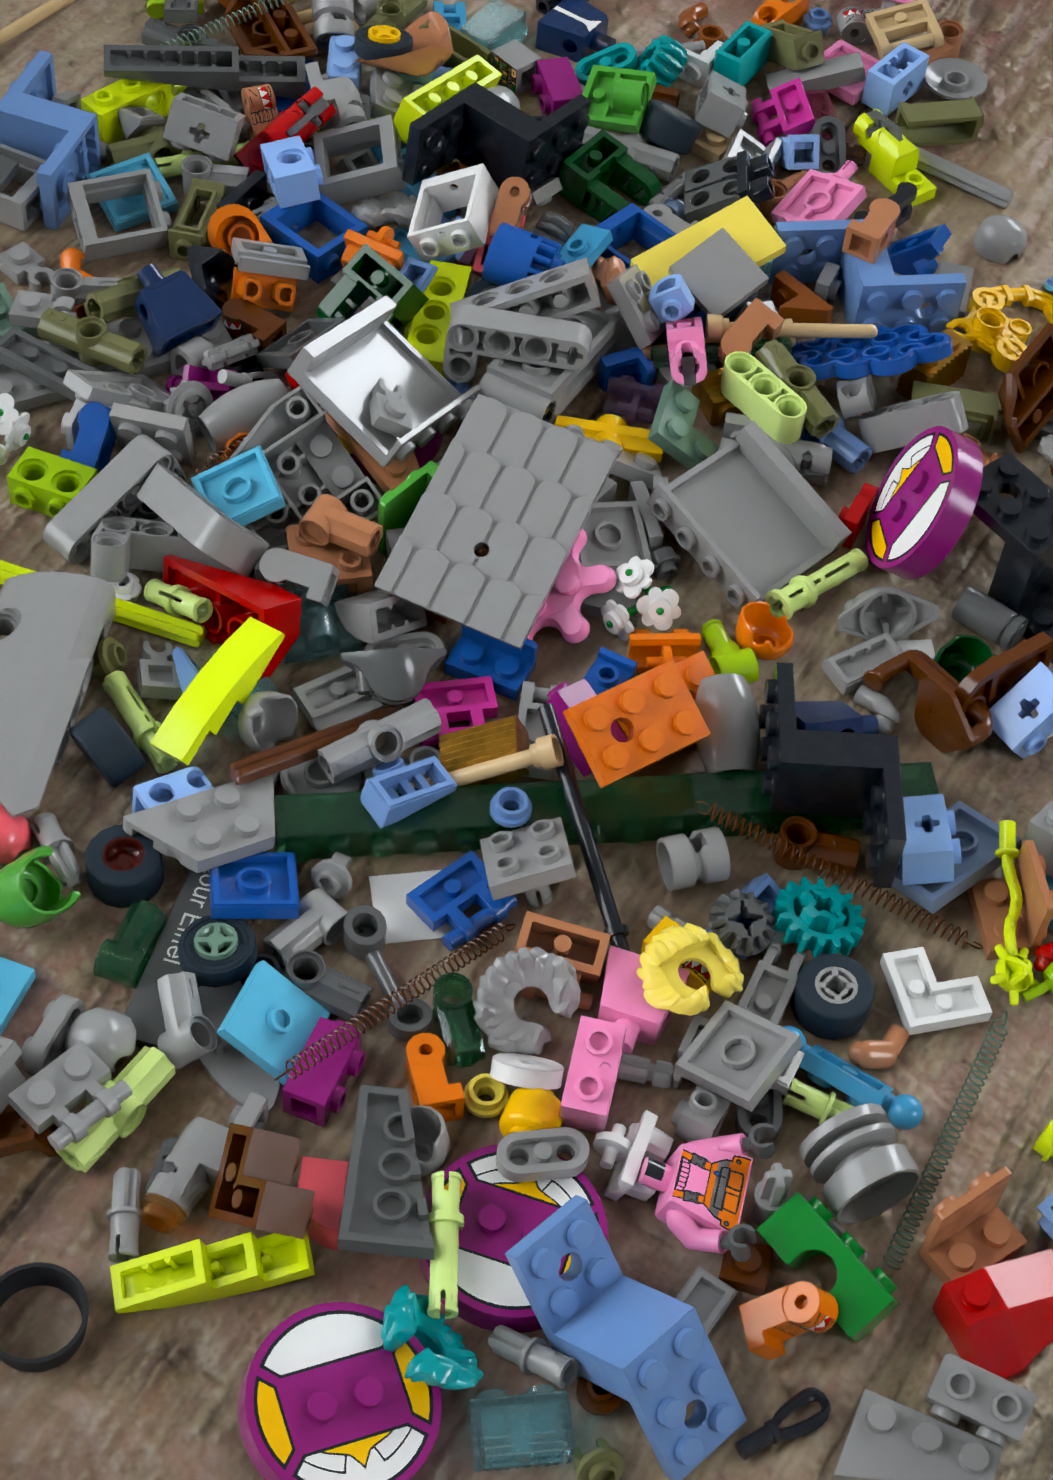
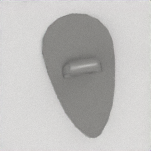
M241 981L217 988L198 987L202 1013L213 1023L216 1031H218L243 987ZM218 1035L217 1047L197 1060L221 1090L237 1104L243 1106L252 1091L268 1098V1113H270L274 1109L279 1095L280 1082L274 1081L275 1078Z

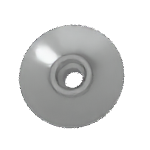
M943 58L930 63L927 66L924 78L926 86L933 93L948 100L969 99L970 96H974L976 99L985 92L988 84L987 76L981 68L969 61L958 58Z

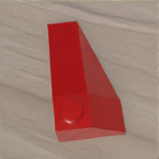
M174 555L164 556V583L172 586L177 584L188 587L192 594L205 597L212 602V615L206 622L201 624L208 631L206 638L213 645L219 643L223 645L249 617L285 635L258 680L260 683L267 681L300 635L302 598L271 583Z
M1053 1249L983 1267L943 1284L932 1309L960 1358L999 1377L1009 1379L1020 1374L1047 1345L1053 1342Z

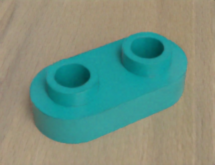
M629 43L614 44L581 59L575 67V74L579 84L585 87L593 65L635 70L638 66L636 50Z

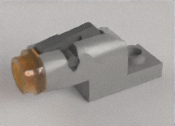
M251 1091L243 1106L238 1104L234 1107L228 1119L227 1127L205 1118L196 1117L186 1126L180 1137L168 1138L163 1141L145 1188L146 1195L141 1202L143 1210L140 1213V1217L145 1224L164 1234H172L176 1227L184 1224L190 1211L208 1189L214 1190L230 1123L263 1130L269 1120L268 1098Z

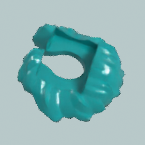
M402 1285L395 1292L390 1305H386L384 1309L383 1327L381 1330L384 1350L394 1352L414 1335L424 1347V1350L415 1355L408 1363L404 1376L406 1379L410 1378L412 1382H424L430 1386H438L450 1390L475 1387L478 1381L483 1378L484 1373L477 1368L476 1355L471 1350H467L464 1344H462L463 1337L461 1333L452 1331L451 1326L445 1324V1314L440 1313V1319L431 1318L427 1315L428 1295L416 1294V1292L410 1291L409 1285Z

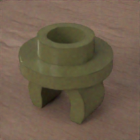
M112 637L101 639L92 657L95 661L93 662L91 676L93 678H100L114 671L124 672L125 665L127 664V653L123 645Z
M596 1439L597 1448L586 1455H583L578 1447L572 1449L577 1480H619L624 1472V1460L616 1449L609 1447L605 1439Z

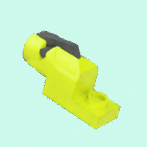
M873 109V111L860 115L854 123L853 133L857 137L859 144L872 155L868 171L893 194L897 192L900 183H913L917 187L916 198L911 203L913 207L933 199L937 187L916 169L919 149L902 134L901 128L892 120H889L879 109Z

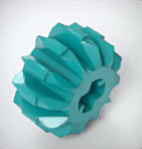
M663 34L653 39L651 44L645 47L644 52L639 55L638 66L635 70L655 72L656 84L670 87L671 83L674 80L677 81L678 75L683 72V66L687 63L688 59L686 57L687 50L676 39Z

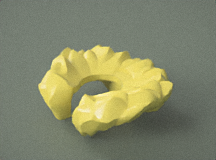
M687 923L683 927L671 926L661 930L660 934L652 936V942L645 945V952H642L639 957L642 966L637 968L636 973L643 980L642 987L645 990L643 996L647 1003L656 1009L669 1010L677 1015L688 1016L708 1010L710 1001L707 986L705 985L695 990L684 984L679 977L678 968L680 964L686 961H696L707 968L710 973L712 990L720 996L730 998L734 992H742L744 975L740 972L738 958H735L730 949L724 947L718 935L713 932H706V930L697 925Z

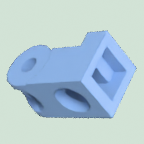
M794 134L779 138L782 140L778 149L780 154L778 162L781 167L789 170L819 169L820 135Z
M188 767L134 786L132 813L214 787L199 767Z

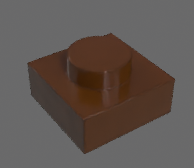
M740 1243L750 1246L752 1256L746 1262H739L732 1257L731 1251L727 1250L723 1255L718 1278L737 1291L760 1297L765 1292L774 1249L771 1246L759 1243Z

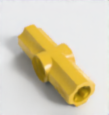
M613 414L600 416L596 421L561 415L556 417L555 425L565 428L572 424L578 425L582 428L584 436L600 442L604 439L619 444L625 452L633 455L643 453L655 459L657 463H661L663 450L648 439L649 429L627 426L624 419Z

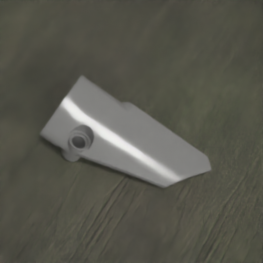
M32 572L8 578L5 580L0 592V636L7 635L5 638L0 639V804L12 818L39 809L54 764H60L71 736L69 730L75 725L89 685L93 669L92 657L95 648L101 639L107 638L116 614L115 589L103 579L68 572Z

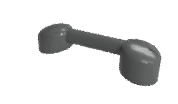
M358 905L350 909L344 918V946L354 957L366 960L385 997L399 987L381 953L386 942V920L381 911L375 907ZM398 993L400 1001L406 1004L404 997ZM392 997L394 1005L400 1008L398 1001ZM413 998V1002H408L407 1006L401 1005V1010L396 1009L395 1014L390 1013L387 1020L389 1033L397 1040L408 1042L413 1036L430 1031L432 1011L425 1001ZM388 1002V1004H389V1006H390V1009H389V1010H390L391 1012H394V1008H393L392 1005Z

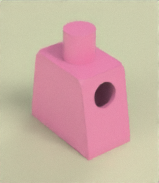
M611 945L608 953L598 1019L627 1025L623 1052L631 1054L636 1041L647 1045L657 1044L674 1013L669 1010L656 1009L645 1000L643 996L645 990L642 987L643 980L636 973L637 968L642 966L639 960L641 955ZM679 967V977L687 985L690 971Z

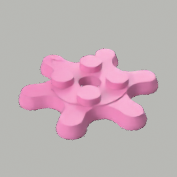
M583 528L527 637L529 640H533L536 632L541 628L555 627L561 632L562 637L567 642L573 644L583 641L590 632V625L581 614L580 607L582 602L591 594L609 592L616 585L617 576L612 568L606 565L585 567L580 564L579 554L587 542V534Z

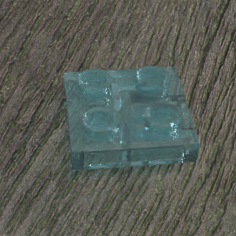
M347 584L335 586L328 608L310 602L306 598L308 590L288 591L302 598L300 635L284 656V664L340 656L341 653L362 651V641L356 639L345 629L338 617L335 602L350 597Z

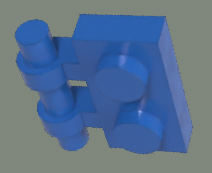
M472 850L406 894L407 906L433 932L445 923L452 928L450 932L442 937V942L449 951H453L461 944L466 945L473 938H477L478 932L491 923L495 925L502 922L508 917L507 912L518 905L514 895L493 901L484 862ZM477 903L482 909L468 919L463 911Z

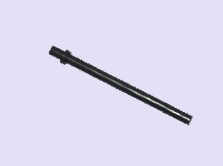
M544 704L537 710L545 735L554 733L561 745L564 763L563 766L556 767V771L604 922L605 930L603 932L611 934L610 945L630 951L626 938L629 935V930L626 924L621 923L554 705Z

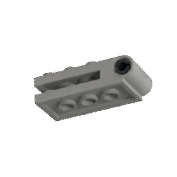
M596 309L561 319L584 324L592 333L589 359L583 368L566 370L495 358L487 366V372L479 383L481 389L477 392L476 397L478 394L496 399L505 405L552 423L557 415L567 407L598 372L600 357L614 353L616 342L610 339L618 331L620 319ZM533 339L538 342H543L540 339Z

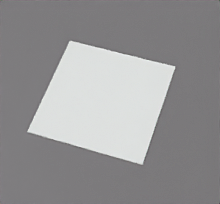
M441 870L369 876L373 907L381 911L387 924L385 944L440 939L452 930L445 923L433 932L406 904V894Z

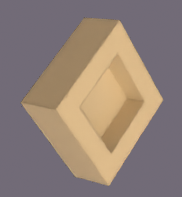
M708 128L696 138L691 152L711 163L722 160L733 137L727 138Z

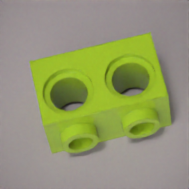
M28 446L6 476L10 502L23 509H31L54 518L97 475V469Z

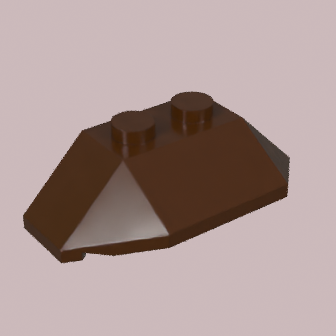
M231 0L223 17L225 18L227 14L231 16V12L236 14L237 10L242 12L243 7L247 9L248 5L252 6L254 2L258 4L259 0ZM265 0L268 13L260 1L259 5L263 15H261L258 6L254 4L258 17L255 16L253 9L249 6L252 20L249 18L248 12L243 9L247 22L244 21L242 14L238 11L241 25L237 17L232 14L236 27L233 26L232 20L227 16V22L230 26L228 30L244 56H305V60H310L318 54L316 45L291 3H288L287 0H283L285 5L282 4L281 0H277L279 8L276 6L275 0H270L274 10L271 9L268 0Z
M1047 323L1010 367L998 392L1006 427L1017 453H1022L1053 416V324Z

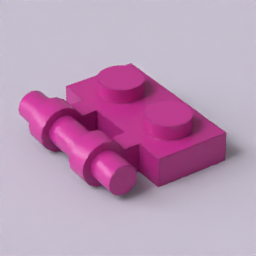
M800 77L769 90L772 99L763 102L762 99L757 98L751 102V117L754 124L758 125L757 135L759 141L765 147L782 133L786 137L787 135L805 134L811 131L816 123ZM778 114L777 118L771 120L772 116Z
M491 676L425 683L419 695L413 700L414 704L424 698L428 699L438 711L442 722L441 732L420 742L421 746H437L438 749H440V735L484 724L485 718L497 717L498 713ZM470 720L471 726L449 728L448 722Z

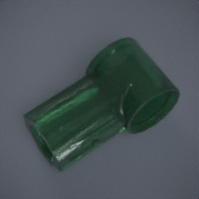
M141 900L138 903H132L113 939L107 938L100 946L94 963V975L136 989L150 960L151 952L167 922L166 913L162 912L156 904Z
M448 972L441 975L433 986L431 1011L434 1020L438 1024L441 1040L445 1045L447 1065L455 1066L459 1069L473 1066L478 1061L485 1059L486 1052L480 1028L474 1019L476 1012L472 1001L473 986L464 975L457 972ZM453 996L460 999L461 1002L450 1004L445 1002L443 998Z

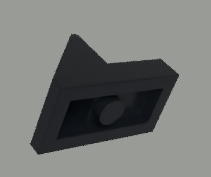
M191 245L187 248L191 277L222 311V306L228 301L226 282L233 278V269L238 267V265L235 264L233 257L223 249Z

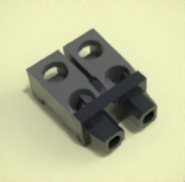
M744 150L738 152L737 157H728L685 171L686 194L684 214L690 224L695 220L700 222L745 196H748L760 211V203L775 198V190L770 180V177L774 176V166L768 154L766 153L751 159L748 151Z

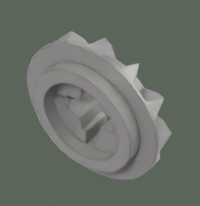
M181 380L178 387L170 388L171 395L169 399L162 402L166 405L165 413L187 417L192 438L194 439L202 434L198 423V416L213 402V397L204 384L194 380ZM183 402L190 404L188 406L190 417L182 415L185 411Z

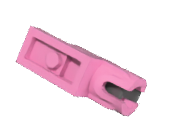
M692 317L677 321H666L671 376L676 383L684 384V387L696 386L698 382L705 379L708 372L701 317Z

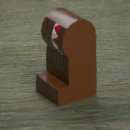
M242 298L230 299L222 306V322L231 339L234 340L244 335L252 334L254 339H259L260 341L258 353L287 334V321Z

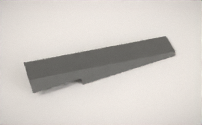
M104 45V77L241 92L242 88L270 84L274 96L299 99L306 94L305 56L239 55L238 46Z

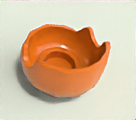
M749 602L741 608L735 628V638L741 649L749 647L754 652L756 658L770 661L781 658L791 650L794 631L787 623L786 615L775 617L771 614L768 602Z

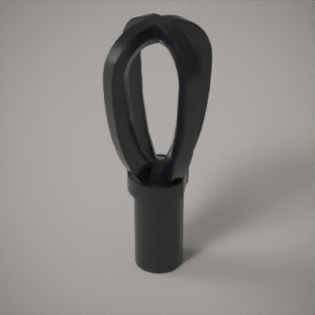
M809 1387L800 1391L778 1409L772 1420L766 1421L764 1426L735 1442L739 1455L743 1460H747L772 1444L777 1445L783 1440L795 1439L818 1429L829 1417L831 1411L830 1402L826 1395L817 1388ZM810 1402L820 1403V1412L792 1426L779 1428L784 1419L805 1404Z

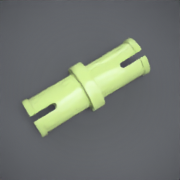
M155 578L151 579L144 588L145 600L164 607L165 611L170 615L177 617L186 616L199 623L206 622L212 615V602L205 597L192 594L191 590L183 585L177 584L172 586Z

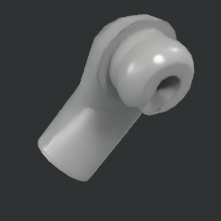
M863 684L859 687L853 702L876 713L879 731L890 734L894 729V725L900 722V714L888 697Z

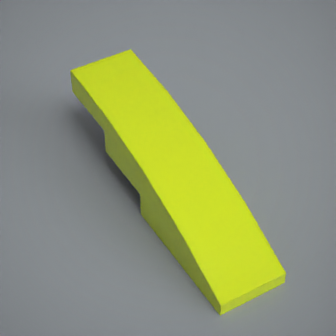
M249 617L224 642L196 675L173 706L149 744L188 766L208 732L217 735L235 703L238 702L243 705L248 699L285 635Z
M307 1230L304 1239L276 1233L256 1238L252 1232H248L205 1245L199 1238L110 1266L114 1306L118 1314L217 1300L315 1275Z

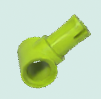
M713 619L706 622L702 626L701 635L711 651L709 662L715 674H740L745 677L748 684L758 681L759 667L752 649L749 647L741 649L736 642H733L721 620Z

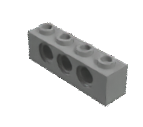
M587 257L450 303L451 316L456 307L470 304L555 319H564L601 306L598 288ZM461 327L462 329L470 330L467 327ZM497 333L498 335H501V336H507V335H505V334H503V333Z

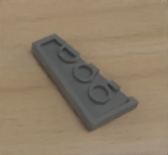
M360 1084L338 1235V1250L434 1260L435 1247L433 1236L430 1233L429 1213L426 1198H424L421 1169L415 1149V1135L406 1089Z

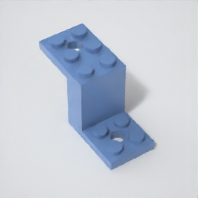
M40 50L33 60L26 64L22 74L16 81L11 83L9 90L0 100V143L47 160L39 166L36 174V182L39 184L41 195L40 210L43 211L44 227L58 230L71 212L67 200L68 183L87 180L86 174L102 169L97 114L51 101L52 97L57 95L52 53Z
M854 219V220L859 221V222L862 223V221H863L864 219ZM852 220L775 223L774 230L785 243L786 252L768 262L766 275L769 278L768 284H773L774 275L783 270L801 283L817 282L828 261L840 265L837 280L842 281L839 298L847 324H873L889 328L918 324L926 327L929 333H941L946 329L945 325L948 322L957 319L967 283L964 273L895 275L887 248L883 250L874 264L842 251L846 228ZM805 249H813L807 255H800ZM923 303H931L929 306L925 308H920L923 305Z
M575 1195L505 1253L551 1348L578 1361L579 1370L577 1375L630 1402L667 1478L683 1480L747 1421L695 1308L622 1274L587 1199ZM570 1253V1266L564 1274L559 1276L561 1259ZM694 1401L693 1414L684 1422L687 1412L686 1407L690 1402Z

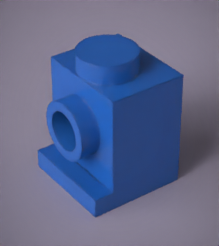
M601 647L597 659L583 679L587 680L591 688L598 695L634 678L637 662Z

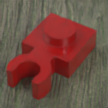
M865 482L850 508L846 506L842 508L838 518L851 531L850 536L843 543V547L851 549L865 525L868 514L871 512L874 498L879 490L878 487Z

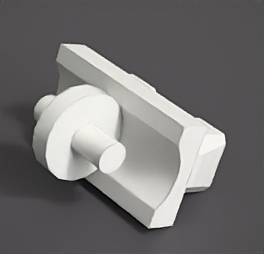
M647 1110L643 1112L640 1123H632L625 1137L626 1127L618 1123L613 1125L611 1132L601 1131L596 1134L593 1147L597 1153L602 1155L599 1163L600 1166L605 1169H612L616 1161L604 1196L617 1201L624 1194L646 1202L654 1195L655 1189L637 1182L643 1157L646 1158L648 1156L663 1162L674 1140L655 1127L657 1115Z

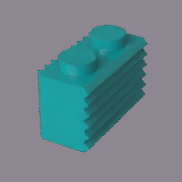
M744 21V24L738 28V31H735L731 37H728V40H725V43H722L718 50H715L713 71L744 86L768 62L767 58L769 57L768 52L770 51L772 32L750 21Z

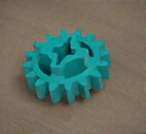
M802 877L799 885L789 881L785 890L780 889L771 916L776 917L777 920L774 930L786 932L783 942L785 944L797 943L798 953L801 954L808 949L812 951L813 958L820 955L821 952L826 954H838L840 952L847 956L852 947H857L862 937V930L866 923V919L860 917L863 908L861 905H851L853 895L851 893L840 894L838 892L840 887L838 884L835 883L829 888L825 886L822 878H818L816 884H811L806 877Z

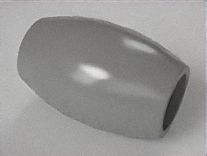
M280 379L259 380L241 385L213 401L198 416L201 431L214 453L217 454L219 450L223 451L227 441L238 433H249L268 408L289 393Z
M718 674L703 678L698 686L695 703L711 734L697 741L696 745L709 778L733 780L753 775L760 751L761 732L756 702L745 677L740 674Z

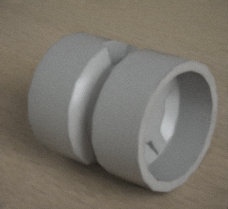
M312 0V19L314 20L313 42L319 50L328 52L329 39L333 35H350L355 37L353 0Z
M716 826L695 830L691 833L690 838L680 833L661 837L657 841L658 866L662 880L669 891L693 887L697 879L703 884L727 880L730 876V856L723 833Z

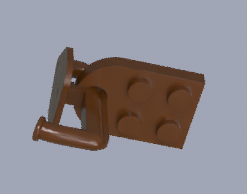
M1041 632L1028 640H1022L1015 647L990 657L986 662L972 670L961 683L920 650H907L893 657L873 670L865 672L863 679L870 689L880 691L884 688L886 681L907 671L919 681L914 717L920 733L940 752L966 750L983 742L991 735L994 724L989 709L1040 662L1049 668L1053 639L1045 632Z

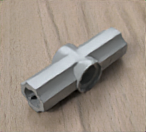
M587 126L582 143L585 144L601 130ZM607 132L628 147L627 155L651 171L658 179L669 183L673 181L680 160L678 154L648 145L640 134L625 133L619 136Z
M424 698L381 720L372 719L365 721L356 732L318 749L317 759L329 782L336 784L379 762L388 763L395 761L405 749L440 733L442 722L438 711L433 707L431 701ZM384 732V743L379 749H376V738Z

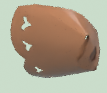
M430 11L419 17L405 29L413 37L412 52L369 61L358 58L356 62L411 76L425 77L447 62L454 52L449 25L440 13ZM430 20L428 28L419 29L420 26L425 25Z

